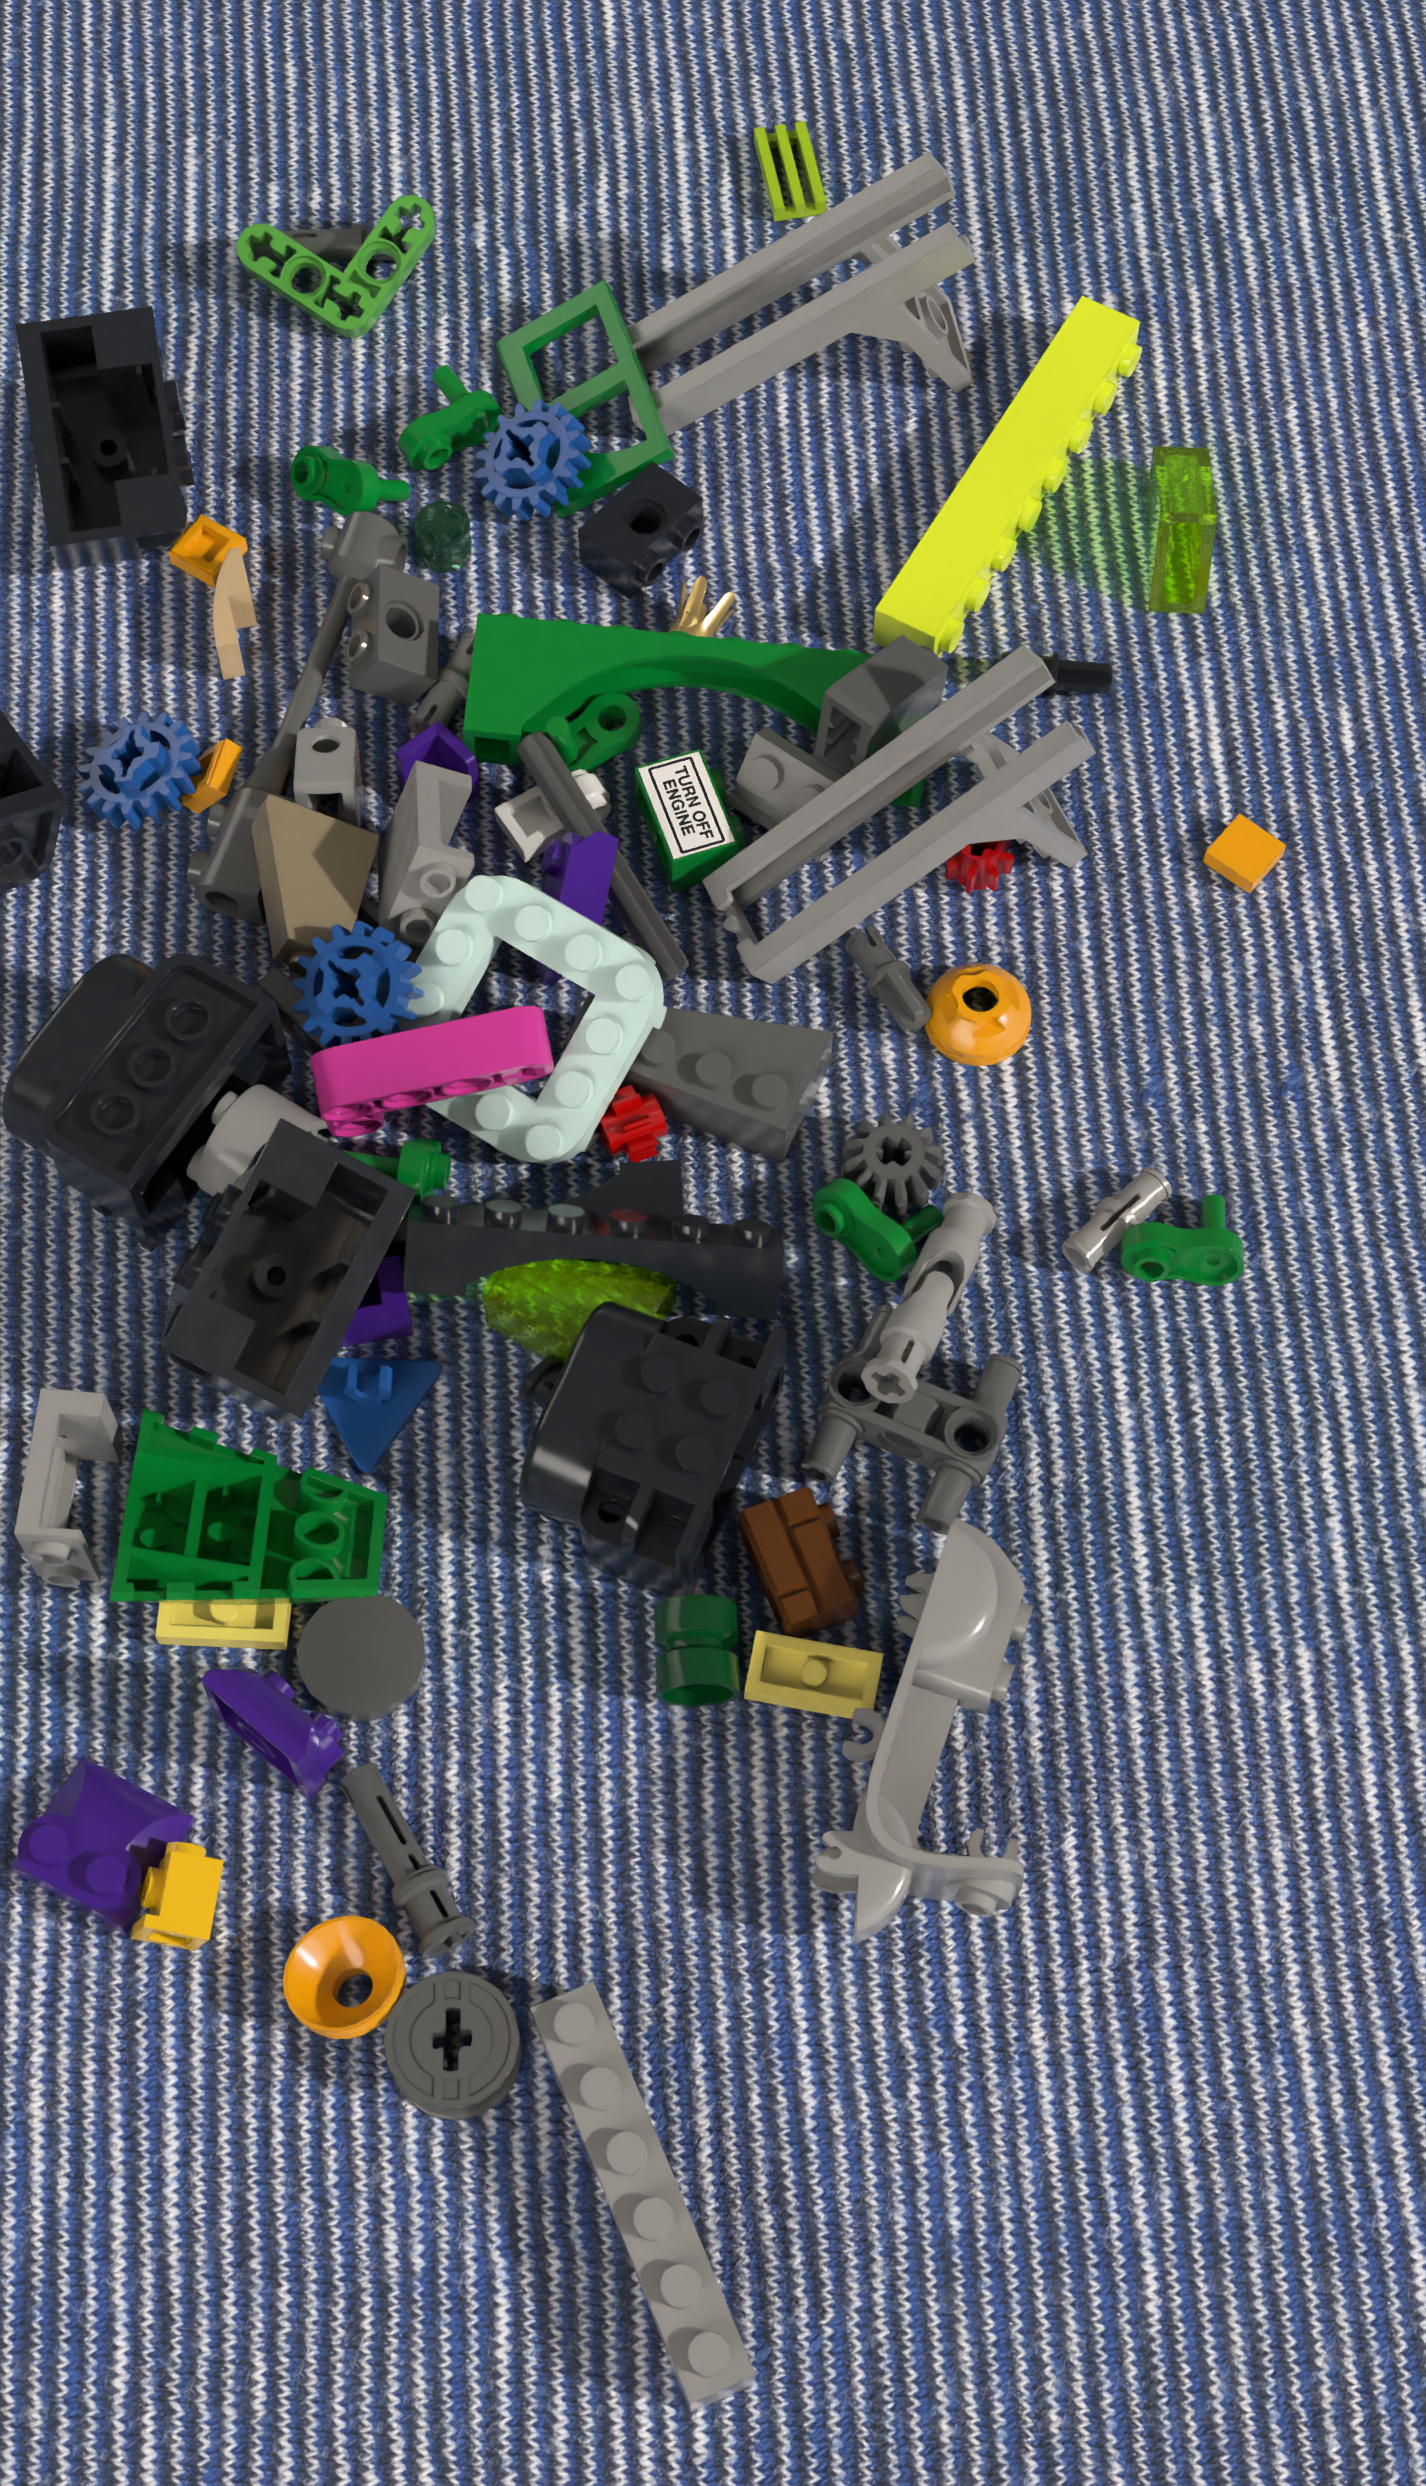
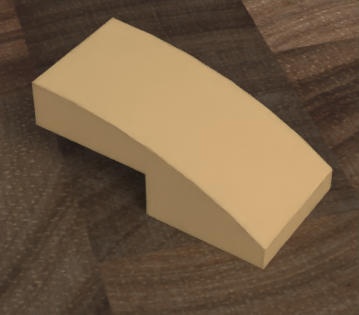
M240 547L229 549L222 563L214 593L213 631L223 680L245 676L236 629L257 625Z

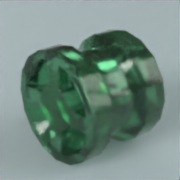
M437 501L421 508L415 517L414 523L417 552L420 561L426 568L441 573L457 571L465 566L471 558L473 549L470 537V521L467 512L461 506L449 501Z

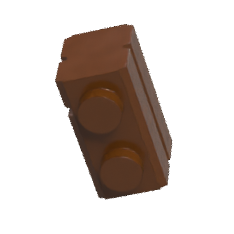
M803 1487L779 1496L774 1501L769 1500L747 1508L739 1514L738 1532L782 1635L804 1639L817 1634L820 1630H828L857 1617L859 1603L857 1596L865 1593L863 1581L852 1558L841 1561L833 1542L834 1539L840 1537V1531L828 1502L817 1505L810 1487Z

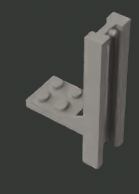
M930 152L923 154L627 328L647 381V374L849 258L874 264L652 392L651 395L667 436L849 333L899 341L908 354L915 352L921 358L924 367L933 379L940 377L955 393L975 383L951 300L937 285L940 281L976 262L969 239L964 234L958 237L955 227L950 221L904 248H901L889 236V234L956 196L950 174ZM630 395L627 398L633 423L644 431Z
M1024 645L1020 646L702 880L716 909L725 912L727 916L724 922L725 929L735 933L740 943L736 945V948L750 975L773 985L968 844L1016 839L1020 844L1028 841L1044 859L1051 856L1069 868L1088 855L1050 789L1052 784L1096 754L1083 729L1079 726L1073 728L1072 724L1066 720L1022 753H1019L988 732L1055 683L1044 661ZM965 756L977 764L976 773L981 781L979 784L758 942L742 911L952 757Z

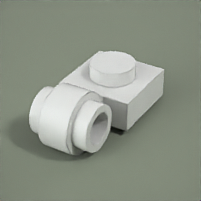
M582 769L571 772L601 821L604 820L611 810L609 803L610 794L595 774H588ZM538 785L494 808L496 822L524 862L545 852L553 839L561 840L567 833Z

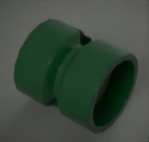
M703 1594L672 1597L654 1606L655 1641L661 1644V1650L665 1651V1653L655 1659L657 1699L674 1706L707 1707L724 1704L739 1697L738 1656L728 1650L737 1644L736 1603L724 1597Z

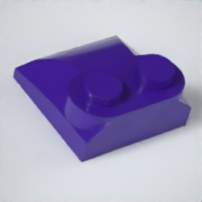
M598 830L587 838L569 831L561 840L553 839L549 843L542 860L541 871L546 873V876L544 877L541 891L602 926L619 838ZM534 959L542 983L553 987L563 977V975Z
M251 1668L247 1671L209 1670L200 1679L217 1718L306 1797L312 1800L329 1781L328 1771L344 1755L342 1749L337 1744L343 1737L338 1727L317 1709H314L308 1716L291 1701L296 1695L294 1690L270 1668H267L262 1675Z
M82 1757L43 1815L33 1820L23 1830L18 1842V1854L10 1868L18 1876L127 1934L143 1908L140 1906V1898L148 1868H159L160 1861L165 1857L167 1843L183 1842L196 1819L193 1815Z

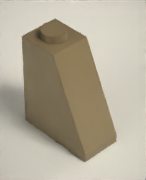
M268 794L254 816L251 830L273 960L288 965L293 973L305 977L307 970L297 961L300 956L311 959L316 956L317 951L312 943L315 937L330 943L333 941L332 926L337 924L348 929L352 934L380 835Z

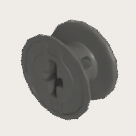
M456 1971L427 1976L406 1990L389 2013L383 2040L388 2068L392 2072L393 2080L406 2100L428 2116L452 2121L481 2116L503 2101L518 2079L523 2056L516 2014L501 1990L478 1975ZM458 2021L460 2022V2031L464 2044L471 2043V2046L460 2048L458 2053V2070L451 2072L448 2071V2061L444 2049H437V2046L448 2045L450 2040V2022Z

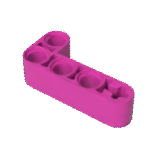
M536 1006L514 1007L321 1050L310 1057L320 1116L327 1123L330 1133L336 1137H356L380 1130L385 1123L383 1117L385 1112L532 1081L549 1075L554 1071L543 1010Z

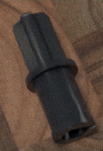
M1054 651L1052 656L1038 655L1044 661L1055 680L1053 685L1043 691L1049 692V697H1055V690L1096 694L1109 693L1113 674L1110 664L1060 660L1059 652ZM1002 652L1001 660L1011 653Z

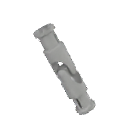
M956 1192L947 1198L942 1209L945 1218L940 1228H936L930 1233L905 1285L903 1298L906 1299L909 1295L910 1297L891 1312L880 1335L882 1347L877 1357L867 1362L863 1369L861 1379L865 1383L867 1391L879 1400L886 1403L901 1404L912 1400L918 1387L915 1377L921 1365H925L931 1360L943 1335L946 1317L957 1306L979 1259L980 1251L978 1245L980 1240L992 1232L997 1220V1216L993 1212V1206L986 1199L975 1193ZM892 1373L889 1382H885L884 1377Z

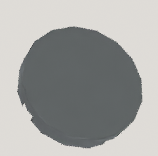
M378 1594L376 1597L334 1600L321 1606L303 1627L296 1650L299 1676L311 1698L332 1716L355 1722L381 1719L396 1711V1707L404 1703L408 1697L410 1699L420 1687L427 1664L423 1634L411 1612L392 1598Z

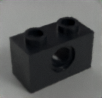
M651 462L578 529L580 564L627 599L632 598L644 585L647 587L653 585L663 574L666 565L681 551H689L699 541L704 529L703 497L655 462Z

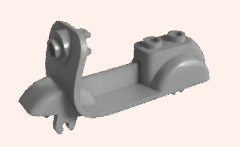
M955 1517L954 1522L950 1526L936 1571L931 1574L915 1573L906 1578L905 1585L915 1591H922L924 1594L901 1595L899 1599L903 1610L911 1616L897 1615L896 1624L900 1631L913 1639L886 1724L875 1711L867 1708H855L852 1723L868 1728L872 1732L873 1738L870 1742L863 1745L845 1740L842 1747V1754L851 1761L859 1763L874 1759L868 1785H865L854 1820L853 1831H828L822 1835V1842L828 1848L821 1850L820 1855L816 1856L814 1860L817 1870L820 1871L813 1873L812 1881L817 1888L829 1893L855 1894L853 1944L876 1935L897 1915L907 1895L939 1901H955V1905L966 1912L982 1917H992L995 1909L1006 1910L1011 1907L1012 1901L1019 1895L1024 1881V1866L1021 1862L1015 1861L1018 1854L1017 1840L1009 1839L1005 1853L1001 1858L985 1857L981 1853L980 1845L984 1830L976 1828L970 1835L966 1848L967 1855L931 1852L922 1849L917 1843L919 1823L956 1707L960 1706L986 1715L991 1699L1004 1702L1015 1667L1014 1664L1003 1661L1010 1639L1020 1643L1023 1642L1034 1607L1022 1602L1026 1587L1017 1569L1002 1549L981 1530Z

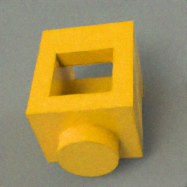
M185 1842L167 1843L165 1857L160 1861L159 1868L149 1867L145 1875L140 1906L150 1908L149 1914H145L133 1925L130 1939L196 1951L210 1939L224 1860L205 1857L206 1849L199 1845Z

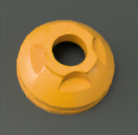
M972 963L952 968L941 975L933 984L926 999L932 1016L924 1024L927 1035L939 1052L958 1063L971 1066H987L1002 1062L1021 1048L1029 1034L1032 1015L1030 1000L1025 988L1016 977L994 965ZM984 987L995 994L998 1003L994 1008L986 1012L973 1011L964 1003L963 994L971 988Z
M340 1916L329 1919L308 1931L292 1949L284 1968V1997L290 2010L298 2020L318 2035L332 2039H350L361 2036L381 2025L389 2017V2013L402 1996L406 1981L405 1961L394 1937L384 1926L374 1920L361 1916ZM355 1975L370 1977L373 1982V1988L365 2002L356 2007H344L338 2003V1991L348 1978Z

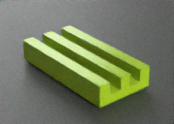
M795 122V130L789 131L786 130L785 124L775 125L774 133L766 134L765 127L754 128V144L774 222L825 213L826 198L806 122ZM793 145H797L811 198L810 203H805L791 150ZM772 148L779 149L793 205L784 206L770 151Z

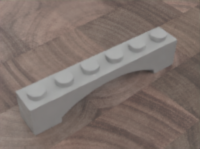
M594 1981L531 2007L535 2029L609 2204L690 2413L754 2385L756 2379L755 2371Z

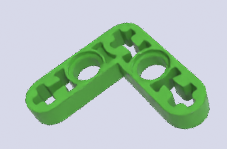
M405 195L397 198L388 207L343 273L268 224H254L247 227L238 238L237 253L244 269L256 280L338 335L346 338H358L365 335L374 326L432 243L436 234V220L431 206L423 198L416 195ZM418 213L420 214L419 217L423 228L420 231L415 228L407 231L401 241L404 250L408 252L403 254L394 244L403 233L400 218L404 215L412 219ZM389 236L393 242L388 241L385 238ZM270 241V247L275 257L285 263L281 274L277 264L267 257L262 256L255 262V256L251 247L254 244L263 247ZM378 254L389 255L396 261V268L393 274L383 280H376L366 273L368 261ZM304 268H312L321 274L319 287L309 294H301L292 288L294 275ZM333 284H337L333 288L336 298L346 305L351 306L356 300L359 301L358 305L362 316L356 318L350 315L345 321L342 320L343 316L340 308L328 299Z

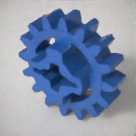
M536 399L532 411H529L521 402L516 404L515 417L510 420L500 414L497 420L501 428L497 433L485 431L483 437L490 445L487 450L478 451L475 455V458L485 466L474 473L475 478L484 486L481 493L510 518L516 513L524 521H530L534 509L545 518L549 517L551 503L557 500L561 505L566 506L569 504V500L565 492L569 487L581 489L584 485L576 475L578 471L591 467V462L582 454L592 447L591 441L582 433L585 427L561 404L555 402L549 407L542 399Z
M143 711L135 724L131 725L123 717L119 719L120 730L112 734L107 730L101 731L100 735L104 743L100 747H87L85 751L92 760V763L84 764L78 768L79 774L85 780L78 787L79 791L86 798L87 804L100 820L107 818L111 825L117 829L126 820L134 830L140 829L144 817L148 816L156 824L162 822V810L170 807L172 810L179 811L182 808L177 799L181 793H195L196 787L189 778L203 774V767L197 760L203 754L202 750L181 720L174 723L168 713L162 712L154 721L147 711ZM111 790H116L118 794L112 793Z
M355 921L351 934L348 929L337 924L332 926L333 941L330 943L318 937L312 940L313 946L317 951L313 959L304 956L299 957L297 962L307 970L305 978H297L291 982L292 987L304 992V998L297 1001L293 1005V1009L302 1015L310 1016L302 1028L305 1032L318 1037L321 1035V1045L331 1048L399 1033L401 1030L397 1024L402 1018L408 1021L416 1020L417 1015L408 1008V1003L410 999L422 998L424 991L412 986L410 979L418 976L422 969L421 966L411 961H404L412 949L409 945L399 940L394 941V933L380 926L373 931L372 926L362 921ZM358 951H373L371 955L364 952L358 959H350L348 956ZM351 975L359 978L357 982H355ZM359 995L364 1002L357 1000V996ZM358 1017L364 1018L367 1022L355 1027L340 1026L343 1022L351 1024Z

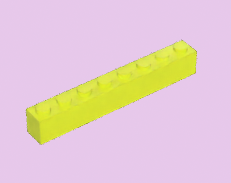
M1081 296L876 607L872 642L886 647L898 637L904 635L918 646H925L931 649L939 658L943 651L949 654L953 652L964 630L965 624L963 620L970 610L977 613L981 609L988 596L991 586L989 580L996 570L1000 572L1006 570L1016 550V538L1022 530L1028 533L1034 527L1042 509V498L1047 491L1055 493L1063 481L1068 466L1067 459L1072 452L1077 454L1082 452L1092 432L1093 424L1091 422L1097 413L1104 416L1110 409L1117 393L1118 386L1116 384L1120 377L1123 375L1128 378L1135 370L1142 353V347L1136 345L1140 321Z

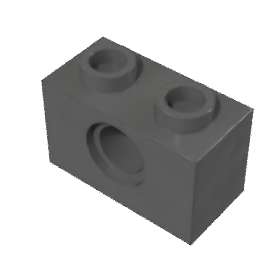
M379 564L363 582L359 581L354 585L348 598L347 610L352 615L351 637L346 648V659L350 662V687L410 707L438 681L439 585Z

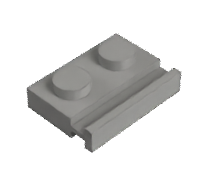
M766 727L755 733L735 780L737 782L733 794L729 795L726 803L770 831L842 778L843 775ZM831 846L813 859L820 862L829 857L832 852Z

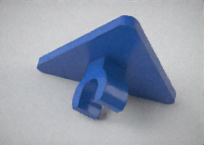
M363 1358L332 1359L317 1388V1392L361 1474L367 1475L374 1471L442 1374L441 1366L437 1361Z

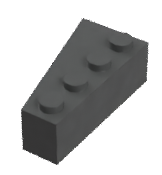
M587 996L563 1043V1051H565L595 996ZM667 1007L661 1028H652L618 1089L632 1084L635 1094L639 1093L640 1096L653 1093L664 1116L784 1163L831 1065L833 1032Z

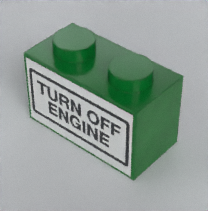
M701 749L635 767V800L672 892L702 884L704 878L736 856L738 850L745 848L744 834L738 817L736 815L727 816L722 803L726 801L722 777L717 768L708 769Z

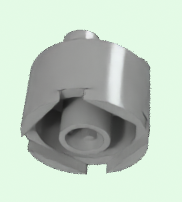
M262 1084L249 1088L240 1096L230 1091L222 1097L214 1109L212 1123L216 1127L206 1145L199 1148L190 1160L187 1176L196 1181L201 1190L214 1197L217 1192L222 1193L229 1183L233 1185L236 1178L246 1171L254 1154L263 1144L267 1143L280 1118L325 1142L328 1139L318 1134V1131L328 1128L327 1123Z

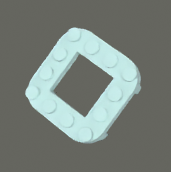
M479 875L471 879L451 899L415 964L421 966L422 972L415 978L410 979V983L412 986L423 990L424 994L422 998L410 999L408 1003V1008L414 1011L417 1018L415 1021H408L402 1018L397 1025L401 1032L458 1020L502 941L507 942L595 994L596 996L538 1099L515 1085H509L425 1104L515 1159L538 1164L561 1162L581 1151L586 1152L596 1142L600 1134L595 1132V1129L653 1027L661 1028L667 1011V1007L663 1006L662 980L654 965L656 961L646 951L552 898L539 888L508 876Z

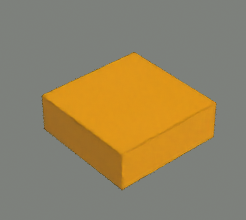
M200 514L184 533L183 537L169 550L168 554L172 565L216 588L217 578L229 549L240 547L243 557L248 551L246 538Z
M226 738L197 758L203 767V774L189 778L196 787V791L194 794L183 793L181 804L199 814L226 796L243 748Z
M1239 813L1206 850L1203 863L1250 894L1282 858L1286 844Z

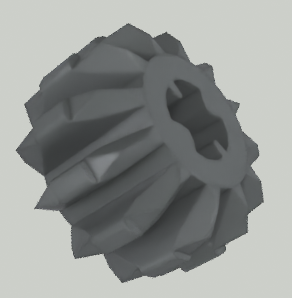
M884 1111L879 1116L878 1128L861 1121L860 1125L856 1128V1138L847 1139L844 1143L843 1157L847 1161L842 1164L841 1177L859 1186L868 1198H872L873 1205L879 1211L883 1210L885 1204L893 1205L894 1211L901 1218L906 1213L907 1201L923 1208L929 1200L928 1190H937L940 1187L942 1172H940L939 1167L943 1164L944 1153L941 1146L932 1145L934 1133L931 1131L930 1126L913 1131L914 1120L910 1113L901 1120L900 1124H892L891 1118Z

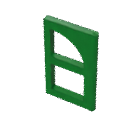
M602 280L496 343V348L517 404L521 402L529 411H532L536 399H542L549 407L557 402L569 413L579 418L629 390L646 434L647 440L627 449L608 453L583 452L582 454L591 462V467L578 471L576 475L584 484L581 489L569 487L565 492L568 496L569 504L563 506L557 500L553 502L558 517H568L627 484L651 462L661 465L675 457L613 292L605 280ZM600 314L618 363L547 403L529 355Z

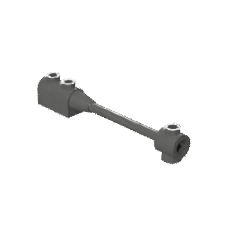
M357 511L347 516L342 529L334 526L327 527L322 539L321 557L322 559L329 560L328 569L339 583L272 748L265 753L241 789L234 792L229 805L220 802L213 804L207 821V834L216 837L211 851L208 853L196 850L190 859L187 870L188 884L196 886L194 895L197 900L218 914L262 926L265 925L266 914L251 825L255 814L268 794L296 804L295 799L287 797L294 764L293 755L296 750L297 732L306 726L350 614L347 610V604L352 588L357 582H363L379 564L401 572L404 570L408 552L407 539L399 537L396 528L379 515Z

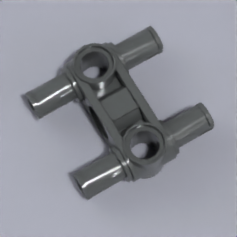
M879 1305L876 1307L857 1349L849 1350L847 1354H844L840 1362L830 1372L828 1388L817 1408V1418L821 1424L800 1469L804 1475L816 1482L833 1485L853 1441L857 1439L935 1471L936 1474L918 1511L916 1520L920 1525L932 1532L948 1535L950 1526L954 1522L955 1517L958 1516L970 1489L981 1485L994 1466L996 1454L1008 1430V1419L1005 1412L1023 1374V1366L1008 1356L997 1353L991 1354L971 1398L967 1399L915 1377L918 1387L912 1400L907 1403H886L877 1399L869 1392L870 1398L857 1403L850 1402L843 1398L840 1392L848 1387H859L867 1391L865 1383L861 1379V1374L866 1363L877 1357L882 1347L880 1335L891 1312L894 1310V1308ZM892 1373L884 1377L885 1382H889ZM971 1435L982 1440L986 1447L980 1451L969 1452L960 1448L955 1440L961 1436Z

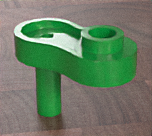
M448 365L439 367L434 372L432 379L451 405L414 420L403 430L399 438L398 447L411 467L417 470L437 469L443 466L452 454L486 441L483 437L485 431L495 433L500 427L497 417L500 414L504 415L501 407L489 392L476 390L469 393Z
M306 445L298 451L290 468V478L299 497L307 501L323 502L339 515L348 516L357 511L371 513L377 501L404 503L410 495V488L406 481L379 479L376 470L370 463L360 460H348L332 447Z
M617 692L605 693L595 698L584 712L570 723L562 716L551 717L546 723L547 736L570 772L582 769L588 774H594L606 760L631 749L640 740L643 732V720L639 708L630 697ZM614 723L623 724V726L617 730H607V728Z
M415 1138L413 1141L406 1140L403 1144L400 1158L344 1151L416 1190L417 1192L413 1200L422 1201L426 1196L435 1195L437 1189H447L451 1170V1155L441 1153L440 1141Z
M842 1177L833 1179L813 1195V1219L819 1230L826 1236L844 1244L854 1253L870 1274L878 1280L887 1283L895 1282L914 1267L917 1261L914 1244L939 1227L943 1222L941 1211L936 1206L928 1204L899 1225L879 1211L859 1186Z
M1211 1194L1201 1200V1229H1184L1158 1222H1143L1125 1231L1121 1239V1264L1127 1273L1147 1282L1180 1279L1206 1286H1222L1232 1283L1242 1274L1244 1270L1243 1242L1238 1235L1225 1230L1224 1198L1220 1195Z

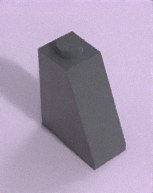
M904 635L898 637L831 685L824 693L813 757L845 776L924 718L942 699L949 666L943 663L931 649L925 646H918Z

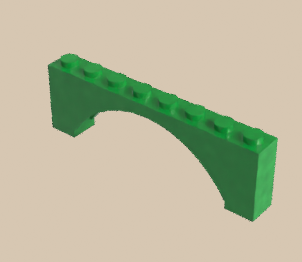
M478 613L463 725V744L474 754L477 762L520 766L521 757L517 752V746L529 734L537 731L546 733V723L551 717L562 716L566 719L587 708L595 698L605 693L617 692L626 694L644 689L664 687L705 688L748 698L784 714L817 737L824 693L831 685L875 654L859 653L846 648L837 650L808 648L796 643L770 644L751 642L739 637L713 638L694 636L682 631L656 632L637 630L625 625H611L608 627L579 624L568 619H555L551 621L522 618L511 613H498L495 615ZM926 777L888 805L919 808Z

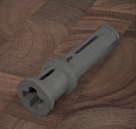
M368 1763L353 1769L341 1779L339 1787L346 1794L370 1842L373 1844L395 1885L392 1889V1902L397 1910H405L421 1939L418 1945L421 1956L425 1959H430L453 1950L474 1933L475 1925L469 1917H462L446 1889L449 1882L448 1876L444 1870L439 1869L436 1865H430L406 1819L384 1783L375 1763Z

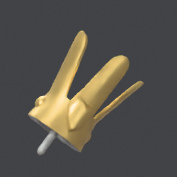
M702 575L696 579L685 608L686 583L683 582L677 619L669 631H682L689 635L712 637L735 611L733 609L728 610L734 601V593H725L705 617L707 607L702 602L707 588L706 578Z

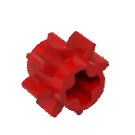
M1010 840L968 844L947 859L946 880L956 878L965 887V891L968 894L973 890H981L987 887L993 892L996 891L999 873H1012L1014 856L1007 852Z
M632 1084L617 1090L597 1126L608 1154L614 1156L622 1153L624 1156L627 1155L629 1162H640L658 1155L656 1146H659L657 1139L668 1135L663 1112L653 1093L640 1096L639 1093L635 1094Z

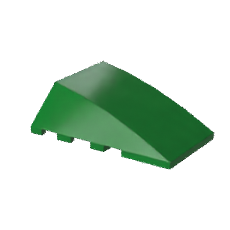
M146 1408L143 1409L109 1602L264 1605L313 1603L377 1596L388 1495L310 1467L303 1474L277 1465V1455L257 1448L253 1449L251 1455L217 1444L219 1435L193 1426L189 1434L164 1425L165 1415Z

